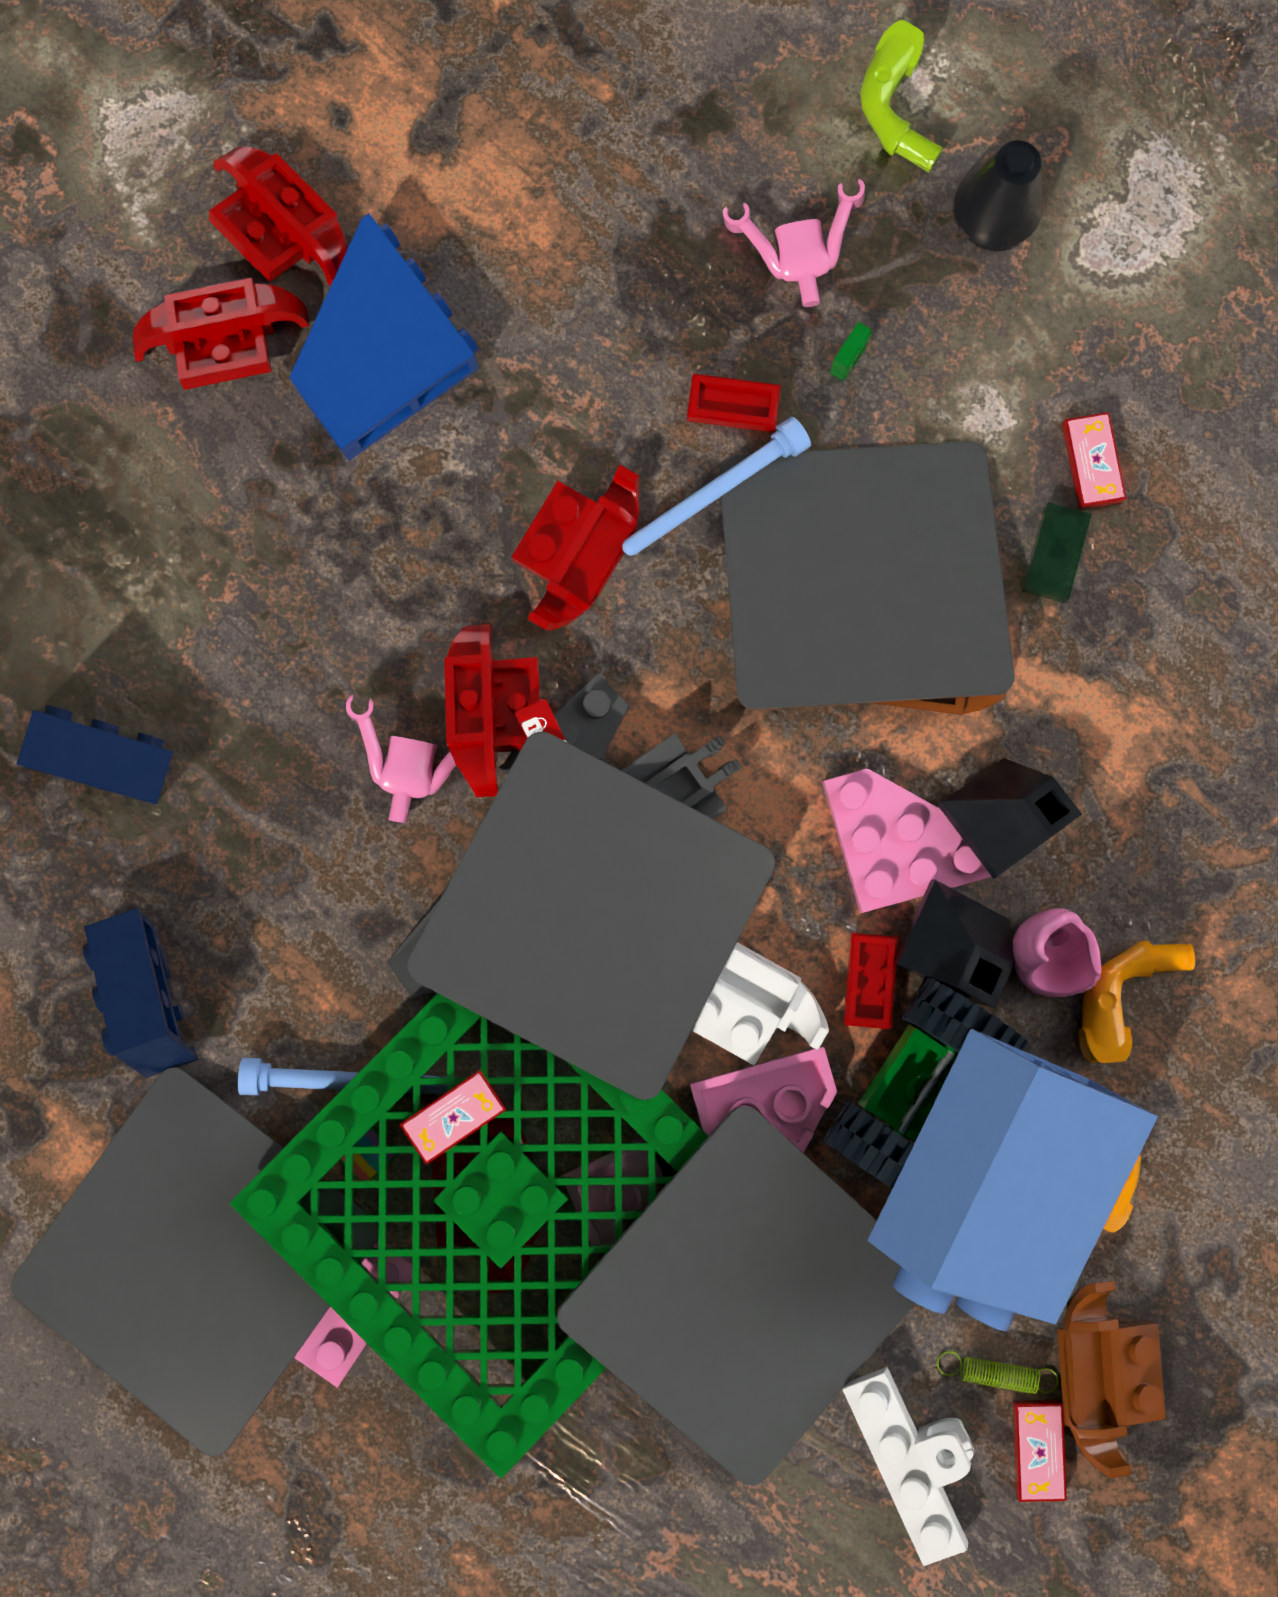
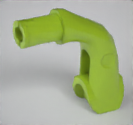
M901 19L884 32L868 65L860 90L862 112L889 155L894 156L897 153L930 173L943 147L910 129L911 123L897 116L890 107L891 97L904 77L908 76L911 78L915 72L924 46V33L908 21Z

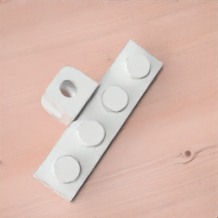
M888 1367L849 1381L843 1386L842 1390L923 1566L967 1551L968 1540L943 1488L945 1485L962 1479L970 1471V1460L974 1454V1447L962 1421L958 1418H944L919 1427L917 1432Z

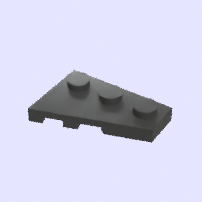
M597 673L554 714V717L567 743L601 760L630 707ZM515 751L499 766L506 775H508L520 751Z

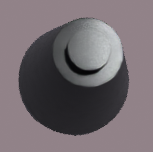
M1010 141L973 169L960 183L953 202L954 219L959 229L961 227L970 237L969 240L977 247L990 251L1010 250L1018 246L1036 230L1043 211L1042 161L1038 150L1026 141Z

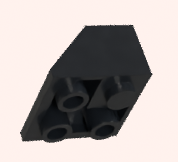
M1006 758L1000 760L938 804V807L993 879L1082 815L1054 777Z
M931 879L894 964L925 980L927 978L934 979L940 984L951 988L954 992L965 996L973 1003L995 1008L1014 966L1010 919L943 883Z

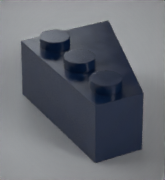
M50 705L45 706L44 712L33 710L16 763L18 766L157 805L173 751L163 749L165 740L139 732L136 740L118 735L119 726L97 719H92L90 726L72 721L73 712Z
M138 908L84 926L87 944L83 945V955L88 967L95 974L97 985L92 987V996L96 1007L104 1015L106 1028L102 1029L101 1036L108 1054L115 1056L145 1078L160 1074L168 1068H177L199 1060L195 1047H188L183 1043L177 1021L185 1019L181 1005L174 1007L172 1005L166 980L171 978L154 923Z

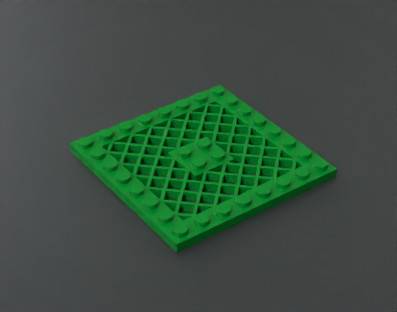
M437 993L229 1204L457 1436L502 1479L606 1369L604 1365L568 1335L555 1348V1324H558L557 1314H555V1289H575L589 1273V1254L607 1253L614 1245L589 1244L588 1219H615L616 1242L622 1236V1219H637L644 1211L622 1210V1185L648 1184L649 1205L656 1197L655 1184H667L674 1176H655V1150L678 1172L708 1138V1135L662 1089L651 1099H638L569 1062L567 1063L580 1076H554V1054L548 1051V1076H521V1050L545 1049L533 1043H521V1037L514 1034V1043H488V1019ZM481 1018V1043L455 1044ZM481 1050V1071L490 1084H514V1110H506L495 1117L514 1118V1143L502 1131L488 1143L487 1123L480 1128V1144H456L444 1152L447 1153V1178L421 1179V1157L413 1145H388V1119H409L421 1110V1085H447L448 1092L455 1087V1084H460L469 1078L455 1077V1051ZM488 1050H514V1077H488ZM447 1052V1077H422ZM548 1083V1110H521V1084ZM554 1083H581V1109L554 1110ZM588 1084L613 1109H588ZM413 1087V1111H389ZM548 1117V1143L521 1144V1118ZM554 1117H581V1143H555ZM588 1117H614V1142L588 1143ZM621 1117L646 1142H622ZM379 1121V1145L354 1146ZM622 1150H648V1176H622ZM548 1151V1177L523 1152ZM555 1151H581V1177H555ZM588 1151H614L615 1176L588 1177ZM480 1152L454 1178L455 1153ZM379 1153V1179L354 1180V1154ZM388 1153H413V1179H387ZM345 1155V1180H321ZM556 1185H581V1211H557L568 1200V1197ZM588 1185H615V1210H588ZM413 1187V1213H387V1188ZM421 1187H446L433 1200L444 1212L421 1213ZM345 1188V1214H320V1189ZM354 1188H379V1213L354 1214ZM310 1190L311 1212L300 1202ZM582 1219V1245H555V1220ZM548 1220V1245H524ZM447 1221L446 1247H421V1222ZM379 1222L378 1248H353V1223ZM387 1222H413L412 1247H387ZM454 1222L477 1246H454ZM322 1223H345L344 1245ZM548 1254V1279L522 1280L521 1255ZM555 1254H582V1279H555ZM480 1255V1280L454 1281V1256ZM412 1256V1281L387 1282V1257ZM421 1256H446V1281H421ZM514 1256V1280H488V1257L501 1269ZM356 1257H378V1279ZM514 1289V1314L488 1315V1290ZM522 1289H548V1314H522ZM454 1290H480V1315H454ZM390 1291H412V1314ZM420 1291H446V1315L420 1316ZM514 1324V1349H488V1325ZM522 1324H548V1348L522 1349ZM446 1325V1348L424 1326ZM454 1325H480V1349L454 1350ZM514 1359V1383L488 1384V1360ZM522 1359H544L522 1382ZM458 1360H480V1382ZM511 1394L502 1405L492 1396Z

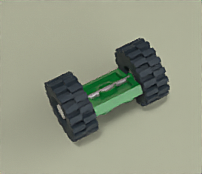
M930 978L925 980L902 1016L903 1020L910 1025H908L858 1103L889 1124L890 1127L850 1101H847L823 1138V1141L892 1189L914 1146L912 1142L907 1140V1137L916 1142L970 1029H974L1023 1051L1029 1043L1022 1035L1015 1032L1016 1030L1001 1022L999 1018L988 1013L978 1004L971 1002L960 993H956L946 985Z

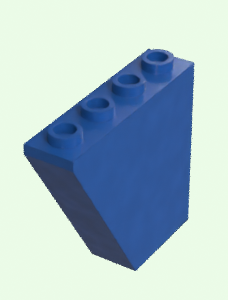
M370 213L365 215L358 225L289 376L297 392L348 461L479 369L474 354L479 349L471 335L464 327L459 331L456 330L448 319L453 314L438 292L432 296L422 284L426 281V277L413 258H409L406 261L397 251V248L401 246L400 242L386 223L379 226Z

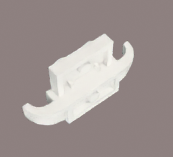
M737 942L692 1031L755 1065L776 1028L784 1032L787 1027L794 1030L808 1041L809 1046L818 1050L829 1032V1027L820 1005L814 995L801 981L802 978Z

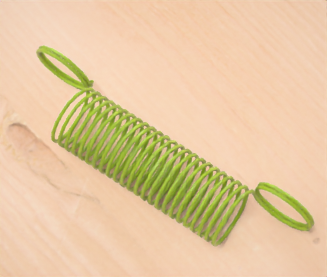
M945 1351L937 1360V1367L942 1374L953 1376L960 1371L961 1381L1031 1394H1036L1037 1390L1043 1393H1050L1058 1386V1376L1050 1368L1036 1370V1368L1030 1369V1367L1008 1365L1007 1363L1005 1365L1002 1362L999 1364L996 1361L971 1359V1357L968 1358L966 1356L963 1366L964 1379L962 1380V1361L957 1353ZM953 1353L958 1356L960 1366L955 1373L946 1374L940 1370L939 1360L943 1354ZM966 1359H967V1367H966V1374H965V1363H966ZM969 1360H970V1369H969V1375H968V1366H969ZM972 1361H973V1371H972V1376H971V1368H972ZM977 1361L976 1373L974 1377L975 1362ZM980 1361L979 1374L977 1378L978 1363ZM983 1361L982 1375L980 1379L981 1363ZM986 1362L985 1376L983 1380L984 1364ZM988 1362H989L988 1377H987V1381H986L987 1365H988ZM991 1363H992L991 1378H990V1381H989L990 1367H991ZM994 1363H995L994 1379H993V1381H992L993 1369H994ZM1016 1367H1017L1016 1379H1015V1386H1014L1015 1369H1016ZM1020 1368V1372H1019V1383H1018V1386H1017L1018 1369ZM1042 1370L1052 1371L1057 1378L1055 1387L1050 1391H1042L1038 1388L1040 1371ZM1021 1373H1022V1384H1021V1387H1020ZM1039 1373L1038 1385H1036L1037 1374Z

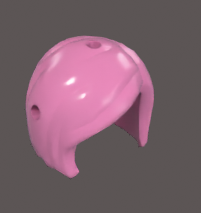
M1064 908L1044 910L1027 918L1017 928L1012 943L1014 967L1022 984L1033 993L1045 997L1065 998L1078 993H1084L1096 985L1101 976V957L1098 943L1091 929L1082 922L1075 912Z

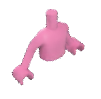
M858 179L859 193L855 196L845 195L842 183L838 185L839 206L829 231L827 248L823 239L821 221L818 219L796 221L776 228L778 256L771 243L751 221L750 210L746 203H743L744 216L739 220H732L729 217L726 206L723 209L724 222L730 232H744L761 254L775 278L791 282L798 281L803 307H813L820 304L816 277L828 273L830 269L836 266L850 212L859 208L864 202L865 184L861 179Z
M351 695L346 701V712L352 720L358 722L367 752L372 779L384 791L393 794L388 820L406 824L411 798H424L427 795L435 794L456 767L454 759L449 751L433 774V762L437 745L404 737L390 736L388 752L383 764L381 747L370 717L373 712V701L370 698L366 713L357 715L350 707L353 701V695Z

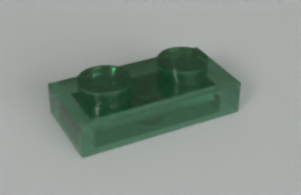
M1049 502L1044 506L1022 592L1066 603L1069 600L1092 514Z

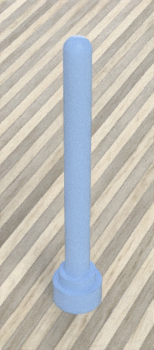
M793 416L777 425L775 428L776 432L771 435L769 443L624 540L622 544L624 553L630 556L636 555L780 456L784 458L790 455L796 457L811 447L810 438L804 427Z
M242 1057L238 1073L239 1095L259 1096L261 1091H269L270 1087L342 1090L359 1072L272 1068L271 1063H263L262 1058ZM423 1075L422 1077H447V1076ZM421 1085V1094L444 1095L447 1093V1085ZM413 1087L407 1093H413Z

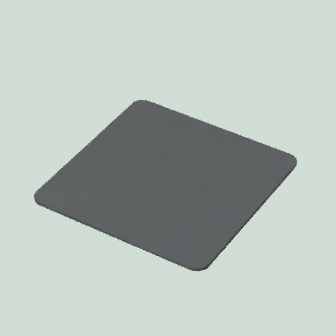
M952 442L804 451L796 457L792 455L787 458L780 456L721 496L737 697L743 706L758 710L1003 694L1013 685L1015 676L988 460L985 450L979 444L974 442ZM737 455L725 459L720 466L719 476L749 455Z
M537 732L529 736L525 741L411 952L407 962L408 973L414 981L620 1090L638 1099H651L661 1091L773 873L775 859L767 847L550 733Z
M173 1067L164 1070L155 1080L17 1270L12 1279L11 1287L18 1301L202 1453L214 1457L222 1455L232 1446L330 1306L229 1204L284 1147L187 1071ZM337 1188L320 1189V1214H345V1194ZM311 1190L300 1200L310 1212ZM354 1202V1214L368 1213ZM378 1222L353 1223V1248L374 1247L378 1241ZM322 1223L344 1245L345 1223ZM366 1257L356 1258L362 1263Z
M739 1106L734 1108L565 1299L558 1309L557 1321L560 1328L740 1482L746 1485H757L769 1476L843 1389V1386L850 1381L913 1307L915 1302L900 1294L892 1286L900 1265L867 1241L877 1220L759 1112L750 1106Z

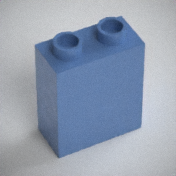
M970 1029L867 1241L900 1265L892 1286L900 1294L926 1309L945 1314L955 1295L958 1296L955 1303L960 1309L982 1323L998 1330L1008 1331L1016 1313L1056 1325L1158 1116L1085 1076L974 1029Z

